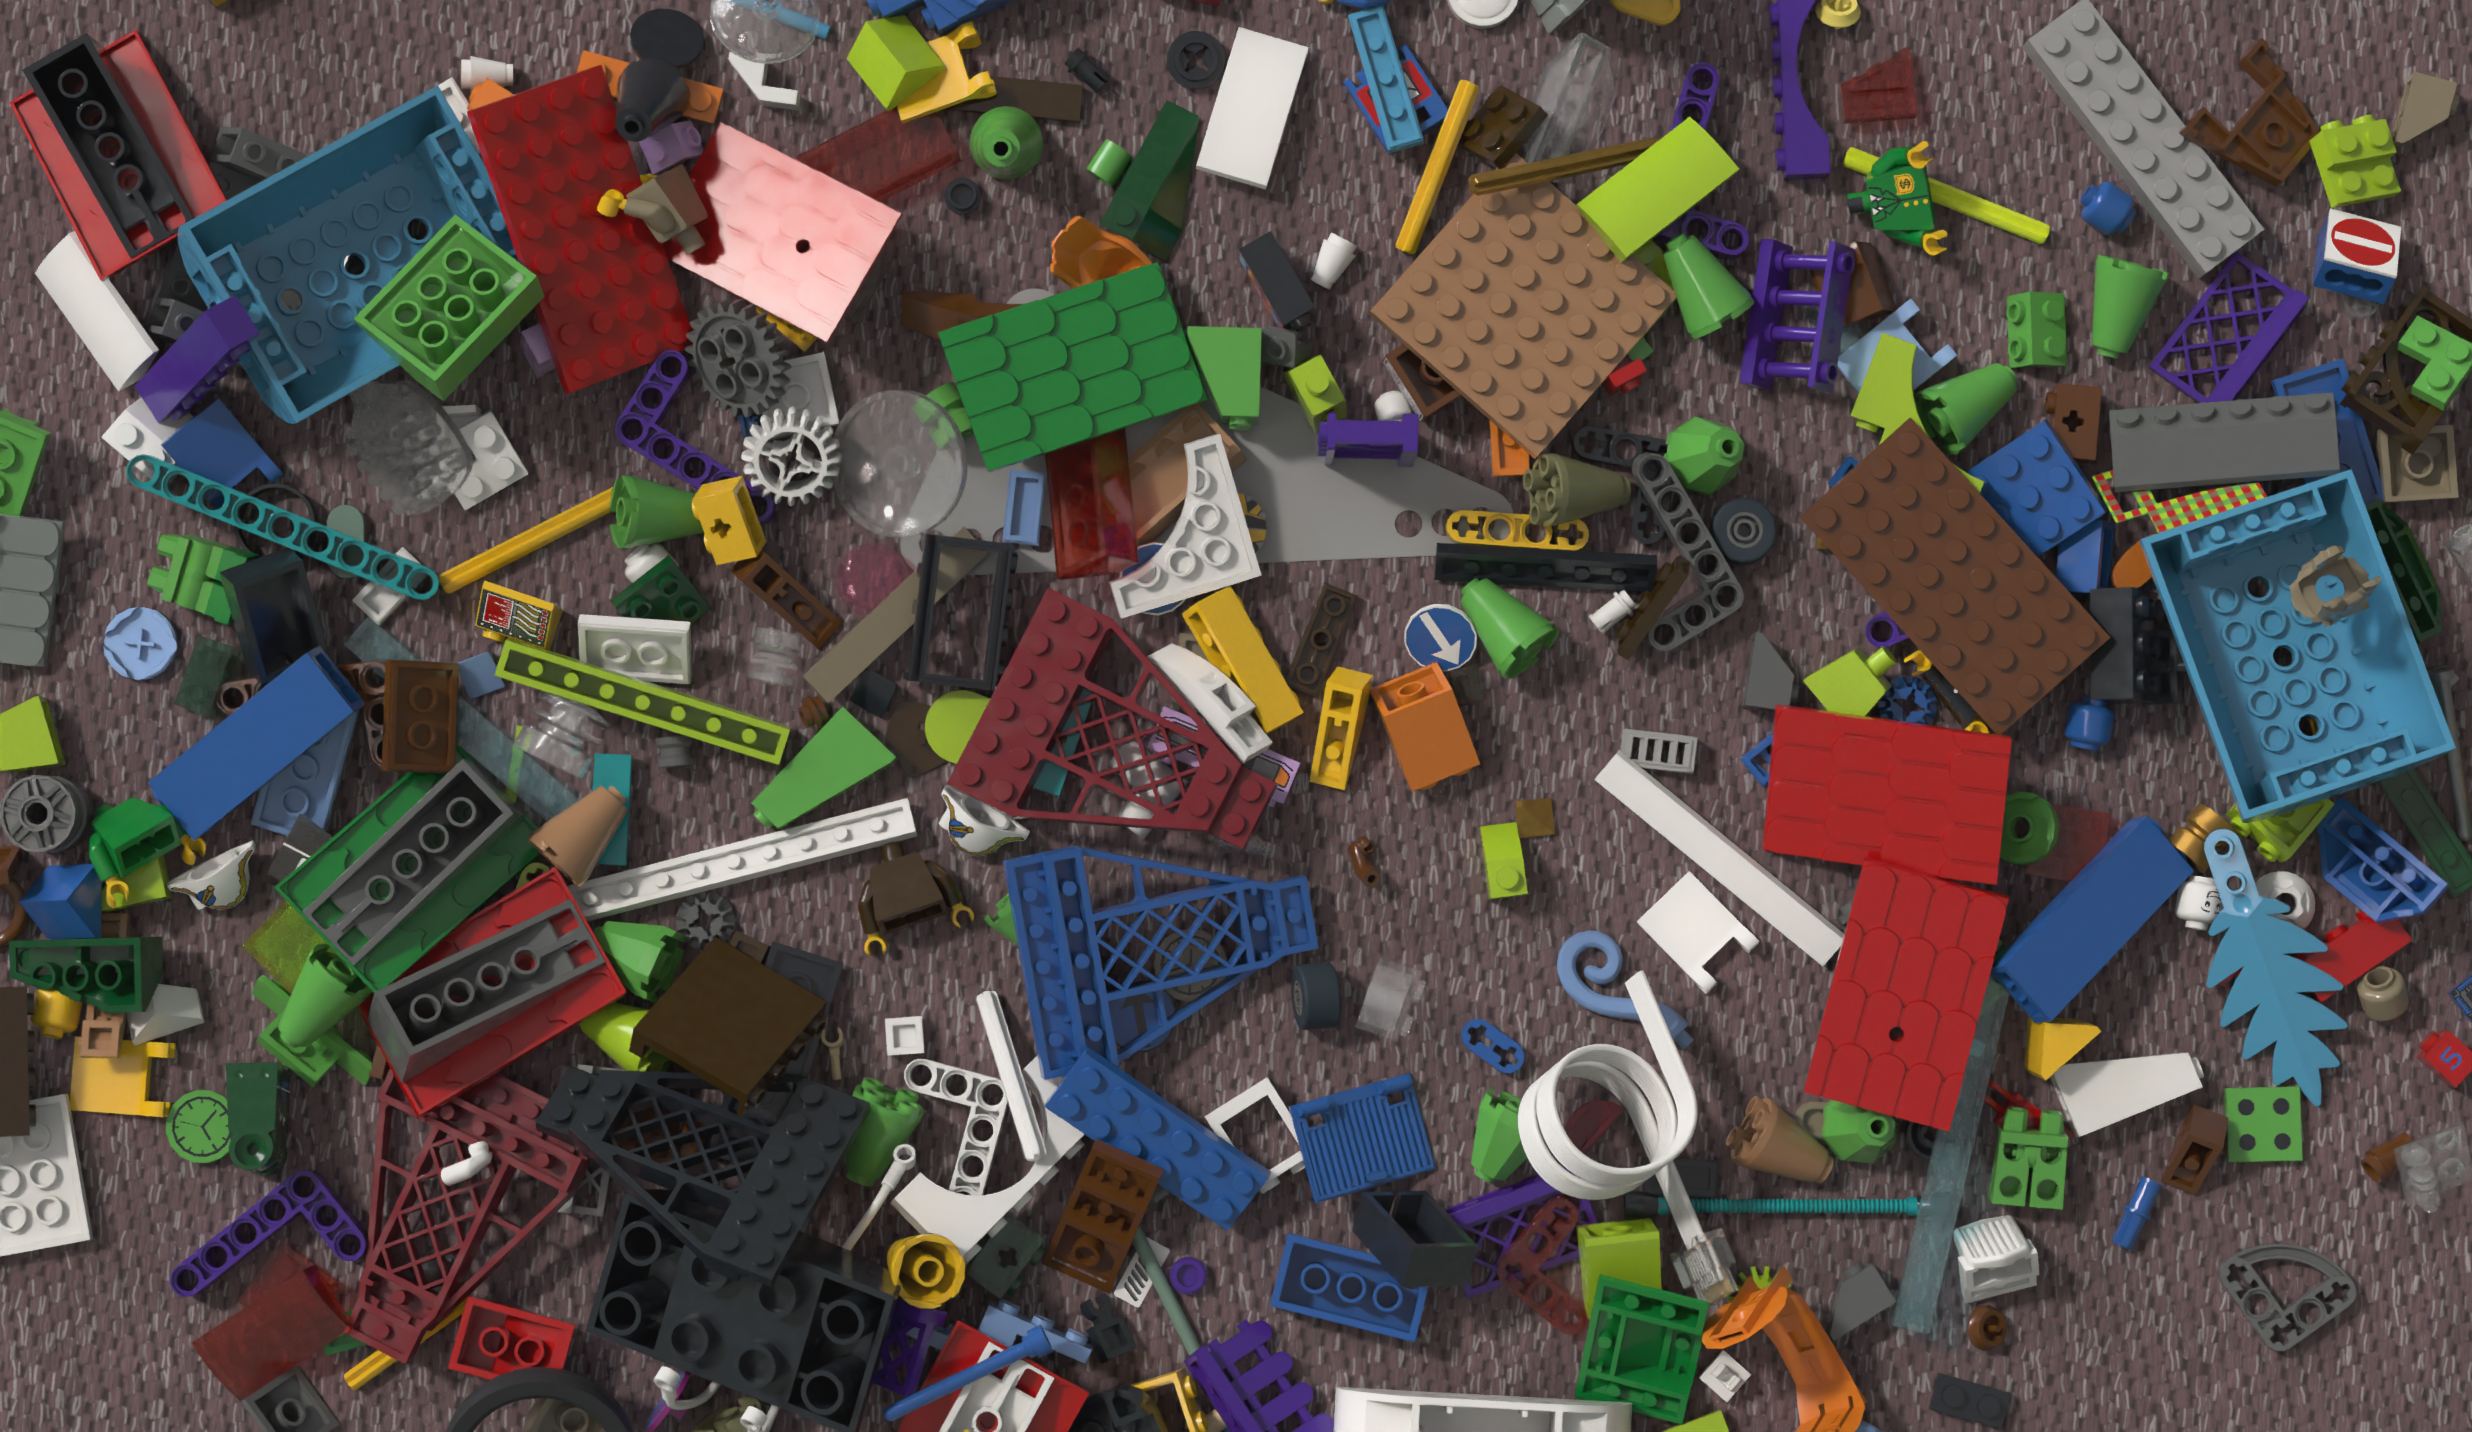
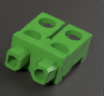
M2007 1107L2003 1118V1125L1997 1124L1994 1161L1987 1195L1992 1204L2025 1206V1202H2027L2029 1207L2063 1210L2068 1136L2064 1131L2062 1113L2056 1110H2041L2040 1127L2036 1128L2027 1127V1109Z

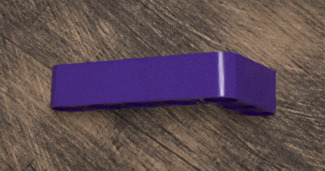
M1700 62L1689 69L1683 82L1670 131L1684 121L1682 111L1688 108L1698 111L1701 117V121L1698 124L1704 130L1706 129L1719 84V74L1713 65ZM1696 74L1706 75L1710 79L1711 87L1706 90L1697 89L1692 83V77ZM1691 209L1672 223L1670 227L1654 237V239L1667 242L1683 232L1688 237L1687 226L1691 223H1699L1706 231L1705 237L1699 241L1715 257L1725 260L1737 259L1744 253L1749 244L1748 231L1741 224ZM1726 233L1736 234L1741 241L1740 248L1736 250L1727 249L1722 243V236Z
M667 350L656 358L619 417L616 424L618 439L628 448L696 490H699L702 484L739 477L738 474L660 427L661 422L691 374V367L686 358L680 352ZM671 360H678L682 363L681 373L674 378L666 377L663 370L665 364ZM651 391H659L663 396L662 403L655 409L646 408L644 405L645 396ZM632 422L642 423L643 433L636 440H629L625 437V428ZM663 441H670L674 444V452L667 459H660L656 456L657 445ZM694 460H701L705 463V472L699 478H690L687 475V467ZM744 479L752 501L757 498L767 501V512L758 517L760 525L769 523L776 513V505L770 495L762 497L761 492L763 490L759 487H752L751 483Z
M312 1169L300 1170L289 1176L178 1265L171 1274L170 1285L175 1293L183 1297L195 1296L204 1292L301 1213L305 1215L336 1256L344 1261H355L366 1256L368 1232L318 1171ZM303 1176L310 1177L315 1183L314 1192L309 1197L303 1196L298 1189L299 1180ZM275 1199L281 1200L286 1207L285 1215L280 1220L274 1219L269 1213V1206ZM326 1205L333 1206L338 1212L337 1221L332 1226L325 1224L321 1219V1211ZM246 1222L251 1223L257 1232L256 1238L252 1243L245 1242L240 1236V1229ZM349 1234L356 1235L361 1241L360 1250L355 1255L348 1253L344 1248V1240ZM216 1246L223 1247L227 1252V1261L221 1267L214 1264L211 1259L212 1250ZM187 1269L193 1270L198 1276V1284L193 1290L187 1289L182 1282L183 1273Z

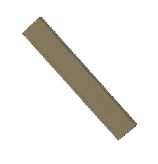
M964 526L952 535V537L975 539ZM942 545L934 604L974 568L988 552L986 550ZM917 569L802 676L826 703L832 701L914 624L915 614L912 613L914 599H917L920 579L917 577Z

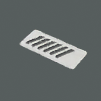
M1146 1237L1162 1267L1170 1250ZM1137 1251L1114 1291V1295L1138 1308L1148 1293L1152 1281Z

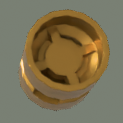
M2199 803L2186 818L2188 826L2179 827L2168 841L2186 855V862L2192 868L2204 873L2209 867L2204 851L2206 838L2218 829H2229L2235 833L2236 831L2219 814L2206 805ZM2219 841L2216 844V849H2224L2228 843L2226 841Z

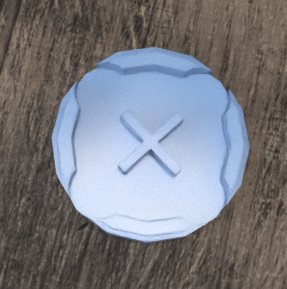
M145 607L129 608L116 615L107 626L105 632L104 655L110 666L124 677L135 680L153 679L166 672L175 660L178 650L177 632L171 621L159 611Z

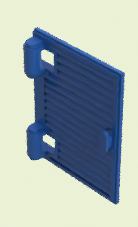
M1410 1073L1289 1106L1315 1203L1436 1169ZM1401 1091L1403 1101L1389 1105L1387 1094ZM1321 1114L1323 1124L1309 1128L1306 1117Z

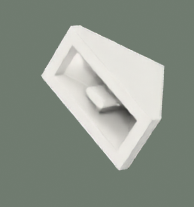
M158 984L146 1012H126L131 1040L134 1046L205 1023L199 994L195 988Z

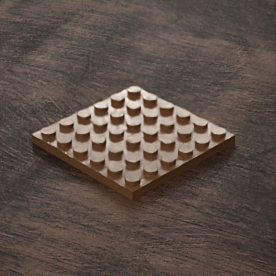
M1516 153L1504 168L1527 164V162ZM1547 181L1480 196L1473 194L1368 314L1536 459L1674 301L1676 295L1673 289L1634 255H1631L1621 263L1576 205Z

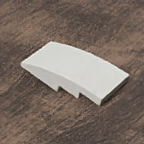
M1241 27L1238 28L1197 161V170L1266 190L1309 47Z

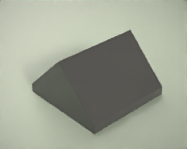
M297 1365L242 1401V1404L263 1432H330L340 1425Z

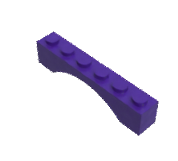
M1775 0V4H1770L1769 6L1770 26H1776L1777 40H1771V61L1778 62V76H1773L1772 93L1773 98H1779L1780 112L1774 113L1775 135L1781 134V149H1776L1775 165L1776 171H1782L1783 180L1827 179L1830 174L1829 136L1816 123L1806 106L1799 86L1796 66L1797 46L1802 26L1817 0Z

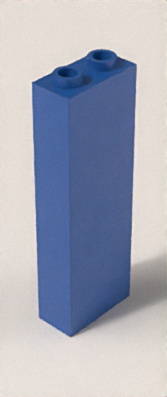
M318 646L299 658L151 779L148 784L153 789L152 792L155 799L169 809L179 822L181 828L194 841L225 819L366 703L321 646Z
M2148 816L2130 819L1993 962L1991 969L1993 976L2034 1023L2052 1021L2194 871L2186 862V855L2163 835L2162 827L2155 820L2148 818Z

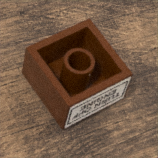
M1404 344L1385 355L1383 359L1384 365L1415 414H1418L1421 423L1463 397Z

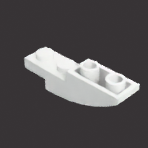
M1172 643L1147 656L1150 662L1196 713L1198 711L1242 764L1267 751L1273 743L1250 715L1256 707L1253 702L1225 674L1202 657Z

